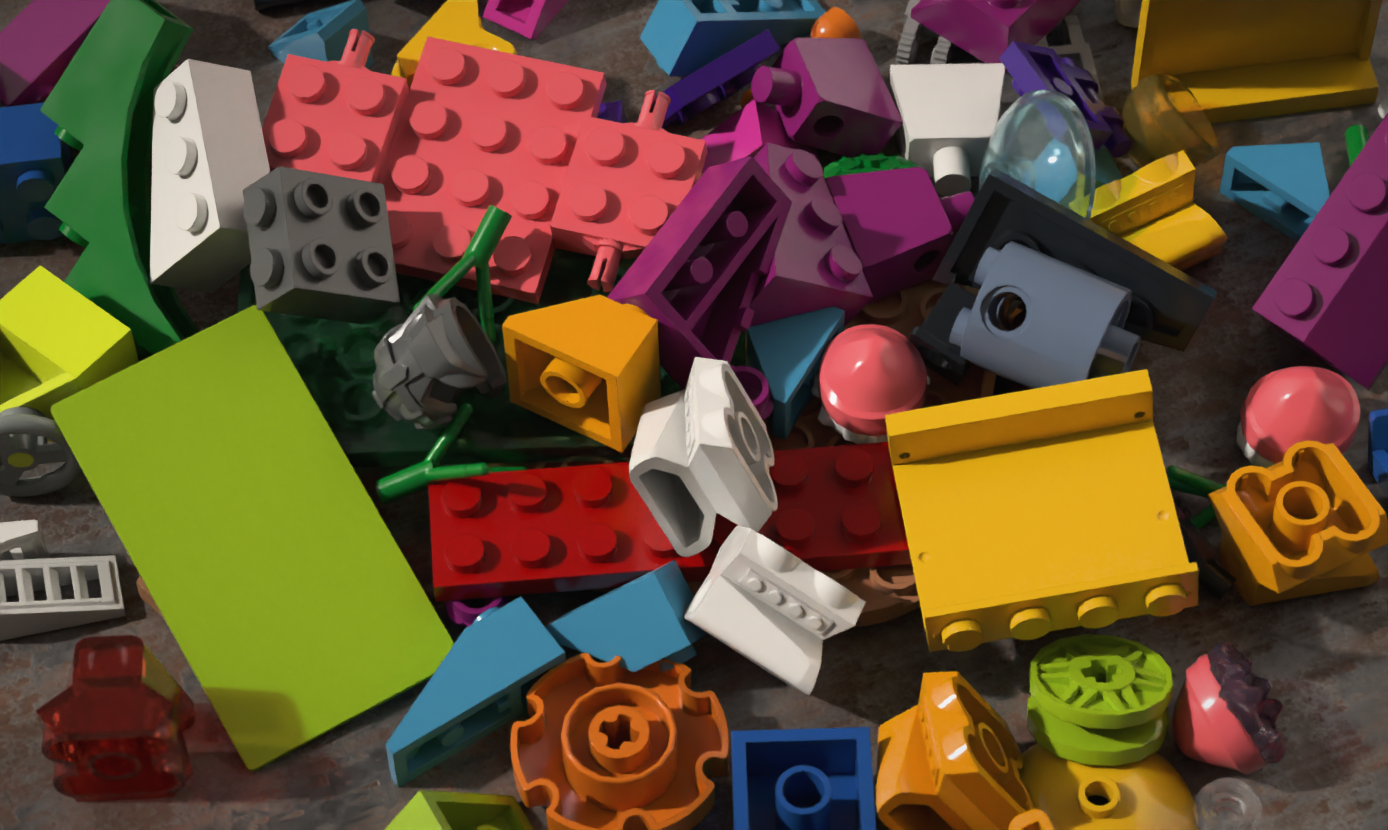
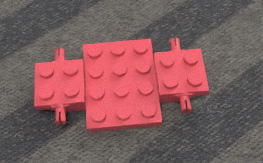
M358 29L350 30L349 38L340 61L325 62L288 54L262 127L270 172L282 166L384 184L396 273L438 282L463 257L489 205H493L510 214L512 218L488 262L491 292L495 295L536 304L539 303L556 248L595 256V262L587 284L600 291L602 284L604 292H611L614 289V282L621 260L623 258L632 259L639 257L699 180L708 153L705 140L672 134L662 129L668 105L671 102V98L663 92L659 91L657 98L655 90H649L645 93L644 103L636 123H619L599 119L597 115L607 86L603 72L428 36L409 90L406 78L373 72L365 67L375 38L363 30L360 35ZM472 267L454 286L478 291L475 268Z

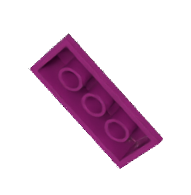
M1388 113L1252 307V310L1267 326L1368 391L1388 364Z

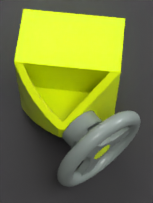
M41 265L0 299V455L2 462L0 467V495L38 496L57 491L72 483L81 474L82 469L51 415V406L139 362L130 328ZM65 462L61 467L48 474L20 478L24 471L34 469L39 464Z

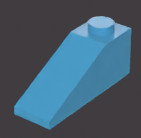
M658 0L640 39L654 56L658 66L668 76L683 77L692 74L769 29L779 47L797 37L802 38L809 35L815 22L826 11L817 0Z
M521 596L503 607H493L484 611L475 619L472 625L463 630L385 744L391 779L398 788L527 712L526 694L530 688L550 669L566 661L564 650Z

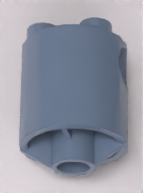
M1013 241L1007 243L1002 250L992 247L987 248L979 262L974 277V283L982 287L972 310L963 307L960 311L949 338V343L961 348V357L969 360V363L1029 389L1127 373L1129 371L1141 339L1140 336L1124 330L1133 296L1130 289ZM1021 297L1026 305L1027 313L1022 325L1014 330L1008 322L1007 311L1011 302Z

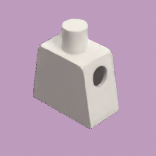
M1003 63L890 65L889 93L903 121L895 132L901 156L926 170L929 177H934L935 190L942 196L947 197L969 191L971 188V176H986L993 169L1002 107L1005 74Z

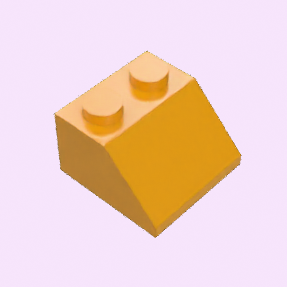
M596 295L510 315L502 325L511 402L623 453L637 433L644 405L661 398L658 321L635 305L620 304L602 295Z

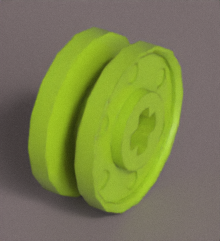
M1082 634L1060 638L1041 648L1031 661L1029 675L1031 695L1027 702V729L1038 745L1056 756L1085 765L1117 766L1137 762L1158 751L1167 738L1169 730L1168 704L1172 699L1173 690L1172 670L1160 654L1141 643L1114 635Z

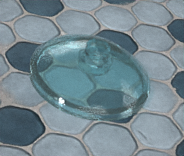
M1034 90L1022 95L1001 116L990 136L981 164L979 191L990 171L996 168L1090 220L1095 194L1096 167L1092 138L1085 118L1077 105L1060 92Z

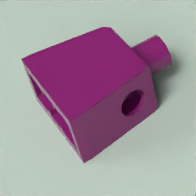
M797 37L788 43L772 67H759L752 79L751 91L753 98L757 102L774 104L788 136L801 144L851 158L859 157L861 154L878 155L903 123L866 41L863 39Z
M920 167L837 175L825 178L835 206L842 215V222L854 252L862 263V271L873 295V298L867 304L933 278L953 241V233L958 232L975 200L970 191L939 198L928 172Z

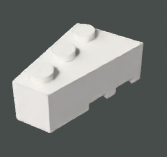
M187 59L153 89L150 284L213 293L251 263L247 223L243 217V189L270 173L251 72L249 70Z

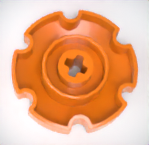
M589 653L573 656L557 667H553L526 694L528 715L531 718L526 721H516L512 725L510 749L513 776L523 803L528 808L535 806L548 807L546 810L548 830H692L715 805V784L709 779L723 777L728 773V725L724 710L715 693L711 690L705 692L691 691V669L683 663L672 662L665 658L636 672L619 667L622 659L621 656L616 655L611 661L600 663L594 661ZM668 662L674 667L661 672L658 663Z

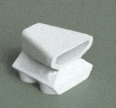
M695 357L684 390L644 405L630 458V481L675 551L683 557L693 556L710 545L716 513L739 526L751 528L758 532L772 512L778 507L776 491L769 474V467L774 465L775 458L772 444L766 431V425L727 361Z
M737 525L720 546L710 573L689 604L683 618L784 683L810 695L821 666L823 640L854 627L865 601L751 528Z

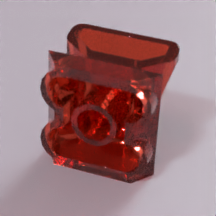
M135 635L96 636L79 640L74 649L65 690L36 710L43 732L41 752L54 765L53 787L62 795L74 798L76 802L174 797L178 791L186 786V781L194 773L183 731L191 728L195 722L196 712L192 699L139 637Z

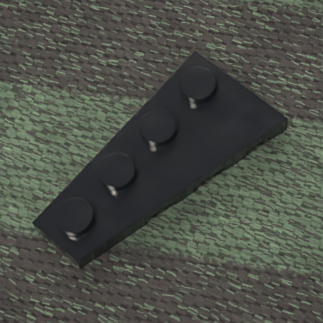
M993 168L988 174L932 279L948 285L959 283L981 289V285L974 283V277L983 254L988 247L1002 250L1007 243L1013 241L1130 289L1133 296L1124 330L1140 336L1141 340L1183 352L1218 293L1213 288L996 168ZM1021 297L1015 299L1024 302Z

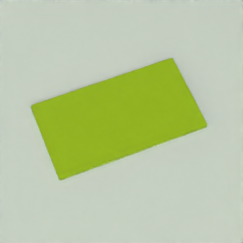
M253 305L51 406V415L248 771L254 772L430 679L454 645L452 638L263 311L257 310V305Z

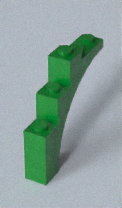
M110 0L39 110L58 124L54 131L55 135L80 151L44 208L63 222L59 227L61 233L73 242L86 248L64 282L130 328L137 354L146 359L200 332L182 306L174 287L150 284V162L153 138V89L171 74L193 28L156 0Z

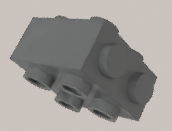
M279 166L243 189V217L247 223L251 255L250 275L254 283L257 310L362 325L400 303L384 184Z

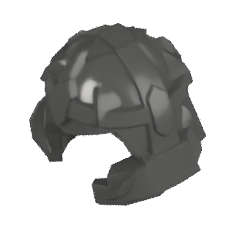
M438 294L426 295L404 324L401 323L390 329L374 350L373 357L376 363V370L373 374L374 391H372V394L377 404L396 421L404 419L412 422L416 429L438 430L447 426L452 421V417L457 413V406L453 402L464 389L469 388L480 395L495 398L500 396L503 384L507 382L505 370L493 344L467 306L456 297L444 300Z

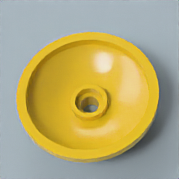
M1038 743L1022 753L1023 766L1018 770L1020 779L1031 797L1034 809H1040L1046 813L1054 830H1198L1196 807L1187 784L1176 769L1157 752L1140 761L1117 766L1085 765L1060 758L1038 745ZM1092 795L1102 796L1109 803L1097 806L1090 803L1087 797Z

